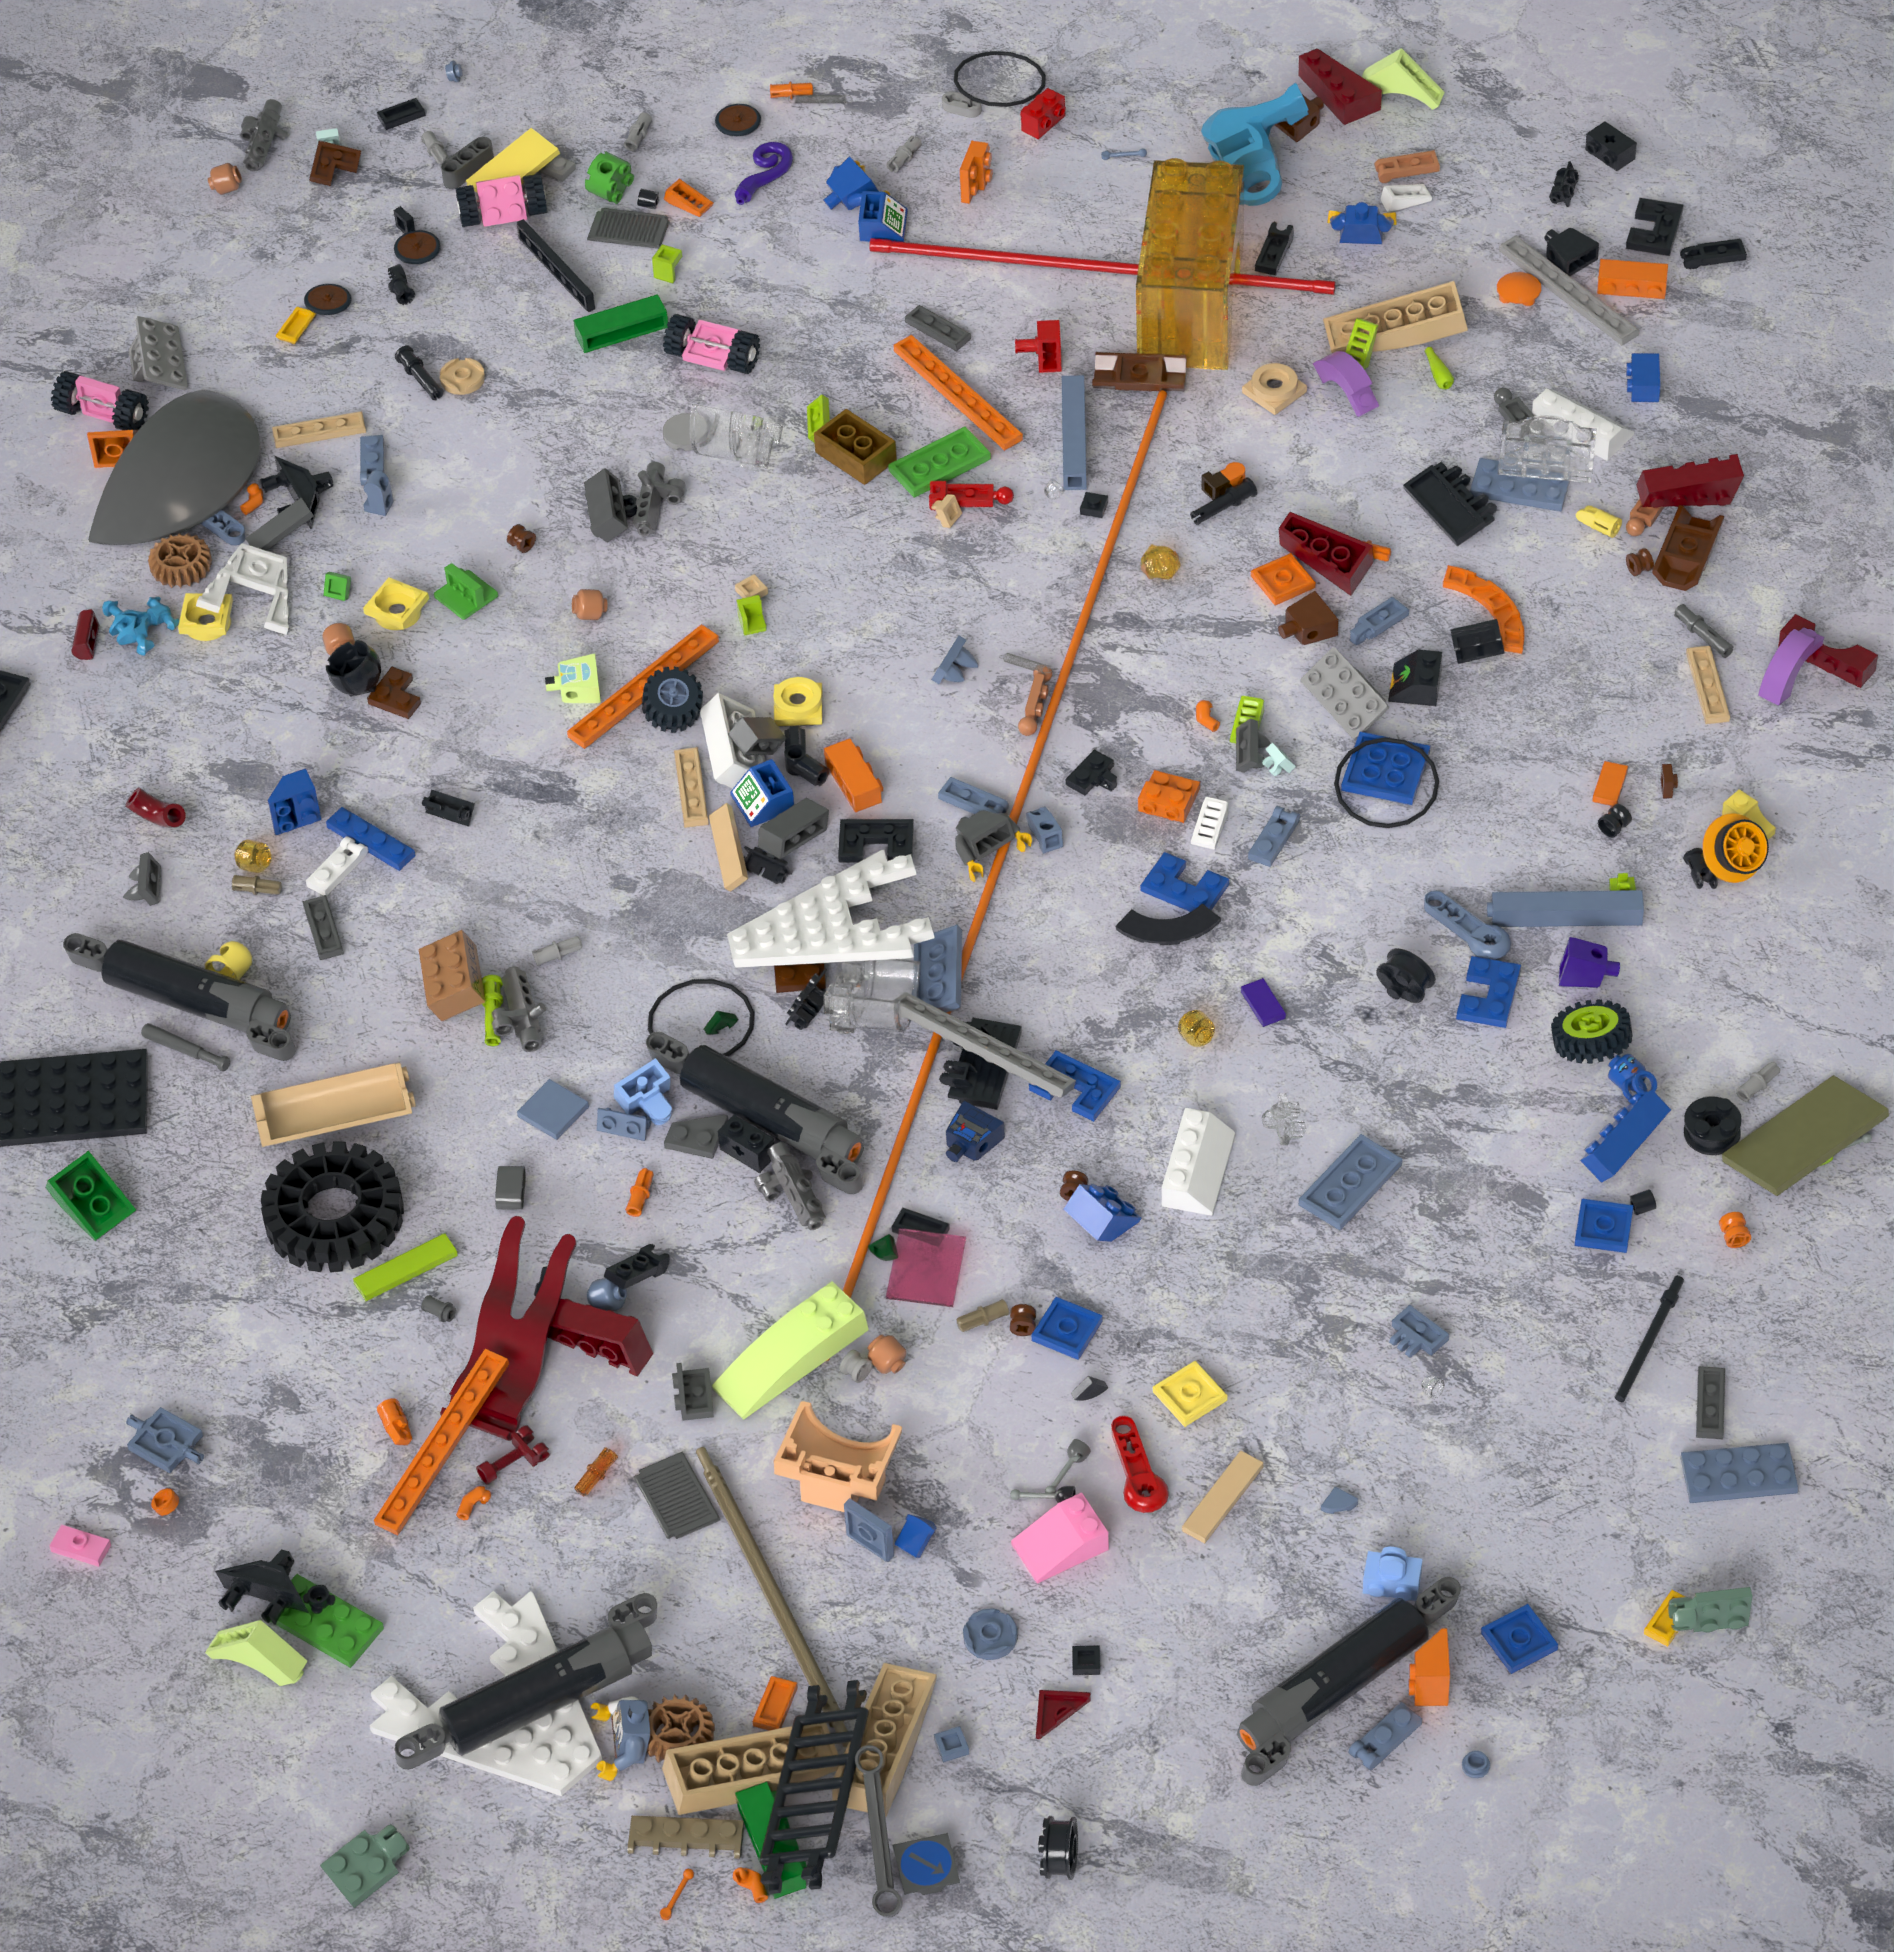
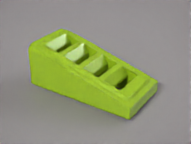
M1357 318L1345 352L1357 360L1365 370L1369 367L1378 325ZM1360 328L1370 331L1369 335L1360 332ZM1358 338L1367 340V342L1359 341ZM1356 347L1361 348L1364 351L1361 352L1359 350H1356Z
M1241 696L1230 736V743H1236V728L1250 718L1258 721L1259 730L1264 714L1263 699Z

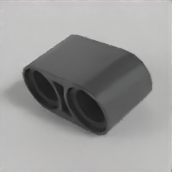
M498 1166L495 1191L497 1210L523 1209L526 1183L525 1166Z

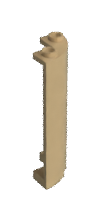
M397 1062L250 1095L262 1147L412 1114L411 1108L416 1107L413 1092L408 1093L405 1082L409 1081L406 1066L401 1067V1063Z

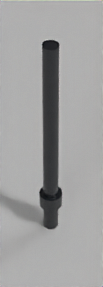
M1676 1275L1669 1289L1664 1291L1660 1299L1661 1305L1615 1395V1399L1618 1402L1625 1401L1670 1309L1675 1307L1679 1299L1678 1293L1684 1283V1279L1681 1276Z

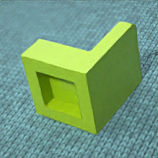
M662 244L652 257L654 278L673 284L676 280L674 268L683 257L682 250Z
M756 595L737 599V613L744 636L766 631L767 627L762 614L760 596Z

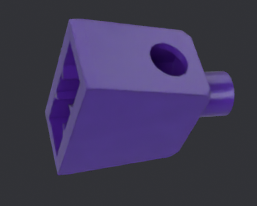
M1569 937L1559 965V986L1598 988L1602 983L1604 975L1618 977L1620 962L1608 960V948L1606 946Z

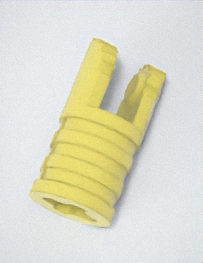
M1590 505L1580 509L1575 514L1578 521L1611 538L1618 534L1622 525V519Z

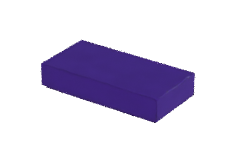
M1264 978L1241 986L1243 997L1262 1027L1286 1019L1285 1011Z

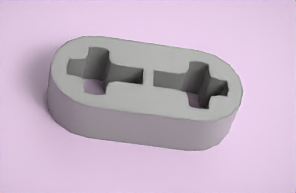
M950 91L942 96V107L946 112L968 118H975L982 112L981 103L974 102L961 93Z

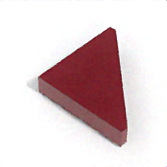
M1039 1690L1036 1739L1043 1738L1091 1701V1692Z

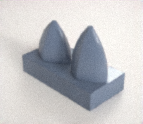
M958 635L932 677V681L940 684L944 678L951 682H963L965 680L959 667L954 663L968 668H978V663L974 656L963 647L967 641L966 639Z

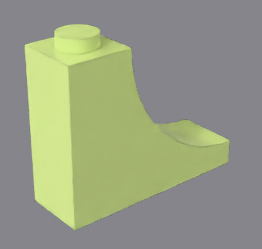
M1402 48L1366 68L1362 75L1364 79L1381 89L1382 94L1399 93L1409 95L1422 101L1432 110L1439 106L1445 93Z
M262 1620L218 1631L205 1652L211 1659H227L247 1665L269 1677L279 1686L296 1683L304 1673L302 1669L307 1663V1660Z

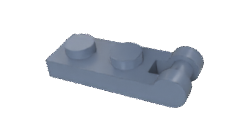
M383 435L360 437L361 486H364L372 471L376 470L384 473Z
M950 777L938 792V799L973 814L981 810L992 813H1006L1009 809V803L1003 798L953 777Z
M1276 806L1268 823L1248 852V859L1271 867L1298 825L1300 814L1293 811L1289 813L1285 811V808ZM1283 820L1287 823L1284 825L1281 824L1280 821Z
M1401 1702L1364 1737L1355 1741L1349 1748L1348 1753L1354 1758L1361 1759L1363 1765L1368 1770H1373L1422 1725V1718ZM1370 1747L1374 1752L1370 1753L1367 1749Z

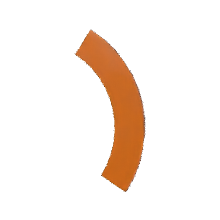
M1448 565L1443 588L1461 592L1481 603L1493 618L1498 620L1504 651L1522 654L1524 648V626L1520 618V612L1511 598L1492 581H1486L1476 576L1477 574L1472 571Z

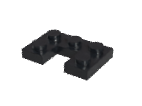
M1639 198L1635 219L1655 222L1653 231L1631 227L1626 241V249L1670 256L1684 205Z
M840 819L839 863H858L862 861L864 844H888L887 861L893 860L897 856L911 854L912 857L914 819Z

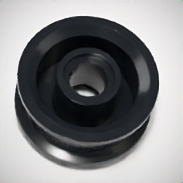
M1400 948L1390 950L1387 954V962L1380 964L1376 970V975L1387 989V994L1396 1000L1403 998L1411 1003H1419L1425 997V990L1431 988L1436 982L1434 972L1425 961L1412 952Z
M1715 1096L1700 1098L1692 1102L1686 1109L1683 1132L1685 1141L1692 1149L1701 1154L1721 1155L1740 1140L1741 1113L1729 1099Z
M1051 1815L1043 1819V1835L1039 1836L1038 1851L1043 1853V1858L1040 1861V1876L1050 1879L1052 1875H1065L1068 1880H1073L1078 1857V1824L1076 1817H1071L1070 1821L1054 1820V1817Z

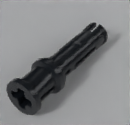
M409 345L399 348L395 353V360L404 366V370L408 375L414 376L432 400H437L435 395L440 399L444 391L425 370L422 359L415 356L413 348Z
M1246 477L1241 484L1235 487H1228L1225 494L1190 512L1191 519L1200 515V517L1193 521L1196 525H1199L1228 507L1239 506L1241 501L1246 498L1257 496L1258 492L1254 482Z

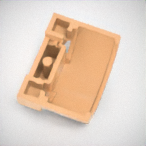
M801 1401L774 1459V1474L799 1480L801 1501L844 1512V1503L849 1498L856 1503L859 1497L877 1501L886 1481L885 1471L901 1437L902 1427L892 1424L890 1434L877 1442L868 1443L849 1440L825 1427L814 1414L811 1403Z

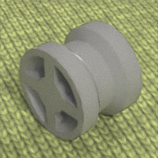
M851 1350L844 1356L839 1370L844 1375H851L853 1381L860 1383L870 1373L873 1363L868 1358H862L856 1350Z

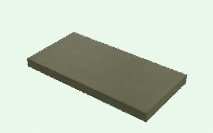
M1833 1075L1722 1154V1161L1775 1196H1778L1889 1117V1109Z

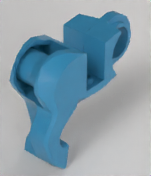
M1297 83L1288 87L1282 96L1274 100L1249 107H1228L1217 110L1202 126L1201 133L1204 140L1209 143L1208 149L1213 160L1227 171L1236 196L1242 204L1248 206L1265 204L1274 199L1281 190L1282 178L1277 157L1269 140L1271 128L1279 122L1287 121L1289 125H1292L1308 115V107ZM1270 181V184L1264 190L1257 193L1248 192V189L1256 183Z

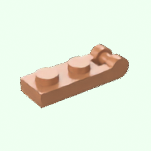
M1435 150L1382 158L1374 163L1381 183H1388L1391 179L1428 174L1439 172L1440 170Z

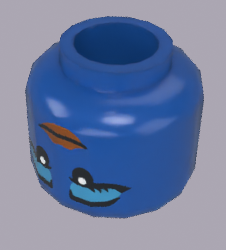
M1625 1054L1622 1057L1616 1055L1608 1064L1611 1068L1608 1078L1621 1090L1626 1079L1640 1071H1646L1645 1066L1631 1054ZM1640 1076L1639 1078L1645 1081L1646 1076ZM1631 1081L1628 1084V1090L1633 1092L1635 1090Z

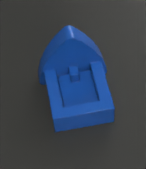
M908 1514L906 1517L907 1521L894 1544L912 1556L920 1558L937 1527L930 1520Z

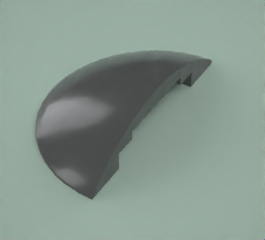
M210 390L189 392L175 398L160 408L136 432L117 461L97 506L89 534V542L105 545H131L160 540L161 538L169 537L170 534L172 536L204 522L227 506L245 487L258 463L261 447L260 436L252 416L238 402Z

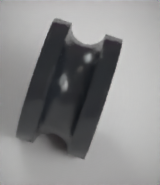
M633 495L623 496L626 518L633 517L637 512V498Z

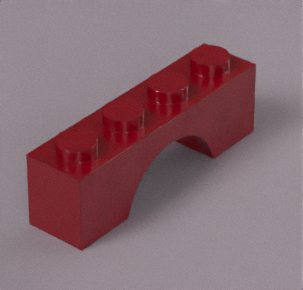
M1795 614L1780 630L1778 648L1794 629L1800 631L1802 628L1815 631L1816 624ZM1823 644L1806 659V662L1861 688L1876 671L1878 654L1858 644L1845 649L1831 648Z

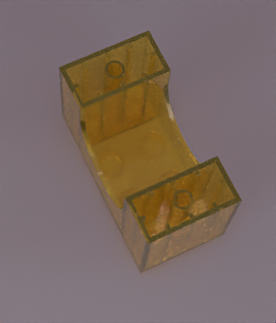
M1171 158L1165 161L1154 160L1136 280L1137 353L1186 355V368L1228 370L1232 341L1234 273L1240 274L1244 247V165L1229 164L1225 161H1214L1211 163L1185 162L1178 158Z

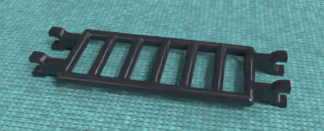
M858 1680L847 1682V1700L844 1710L821 1712L822 1707L826 1706L828 1697L826 1695H819L820 1686H808L806 1712L804 1715H798L794 1718L759 1859L762 1865L767 1866L766 1872L762 1874L761 1883L769 1884L768 1892L770 1894L781 1893V1876L784 1864L803 1861L808 1862L807 1867L802 1870L801 1878L803 1880L810 1879L808 1887L811 1890L821 1889V1872L824 1860L833 1858L836 1855L856 1770L855 1756L861 1748L869 1715L868 1709L861 1707L862 1702L866 1699L867 1692L866 1690H859L860 1682ZM856 1719L853 1731L801 1737L803 1727L807 1725ZM851 1742L848 1754L795 1760L797 1751L800 1748ZM845 1765L843 1777L790 1783L792 1772ZM840 1789L838 1798L834 1801L784 1806L786 1796L790 1794ZM834 1812L831 1824L778 1830L781 1818ZM828 1836L827 1844L824 1848L773 1853L774 1845L777 1841Z

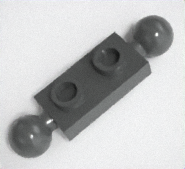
M1507 388L1497 389L1494 393V400L1499 405L1498 411L1521 440L1528 437V444L1531 448H1543L1546 444V436L1541 432L1542 425L1519 397L1512 399V393Z

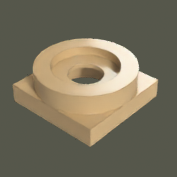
M1271 363L1259 367L1253 373L1252 380L1242 386L1243 394L1274 415L1307 392V385L1298 380L1295 371L1289 366L1279 363ZM1279 380L1283 384L1279 388H1271L1267 385V382Z

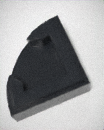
M1087 1376L1071 1392V1395L1077 1401L1089 1400L1105 1392L1108 1386L1103 1380Z

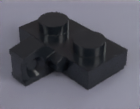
M1094 749L1065 779L1066 785L1084 796L1094 786L1098 787L1099 785L1112 792L1117 787V776L1111 773V769L1114 767V760Z

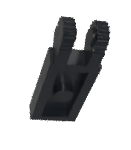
M1740 238L1684 247L1680 252L1681 258L1684 259V267L1690 270L1697 269L1701 265L1746 260L1747 256Z

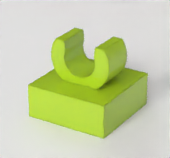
M1618 873L1617 878H1609V890H1636L1634 877H1628V873Z

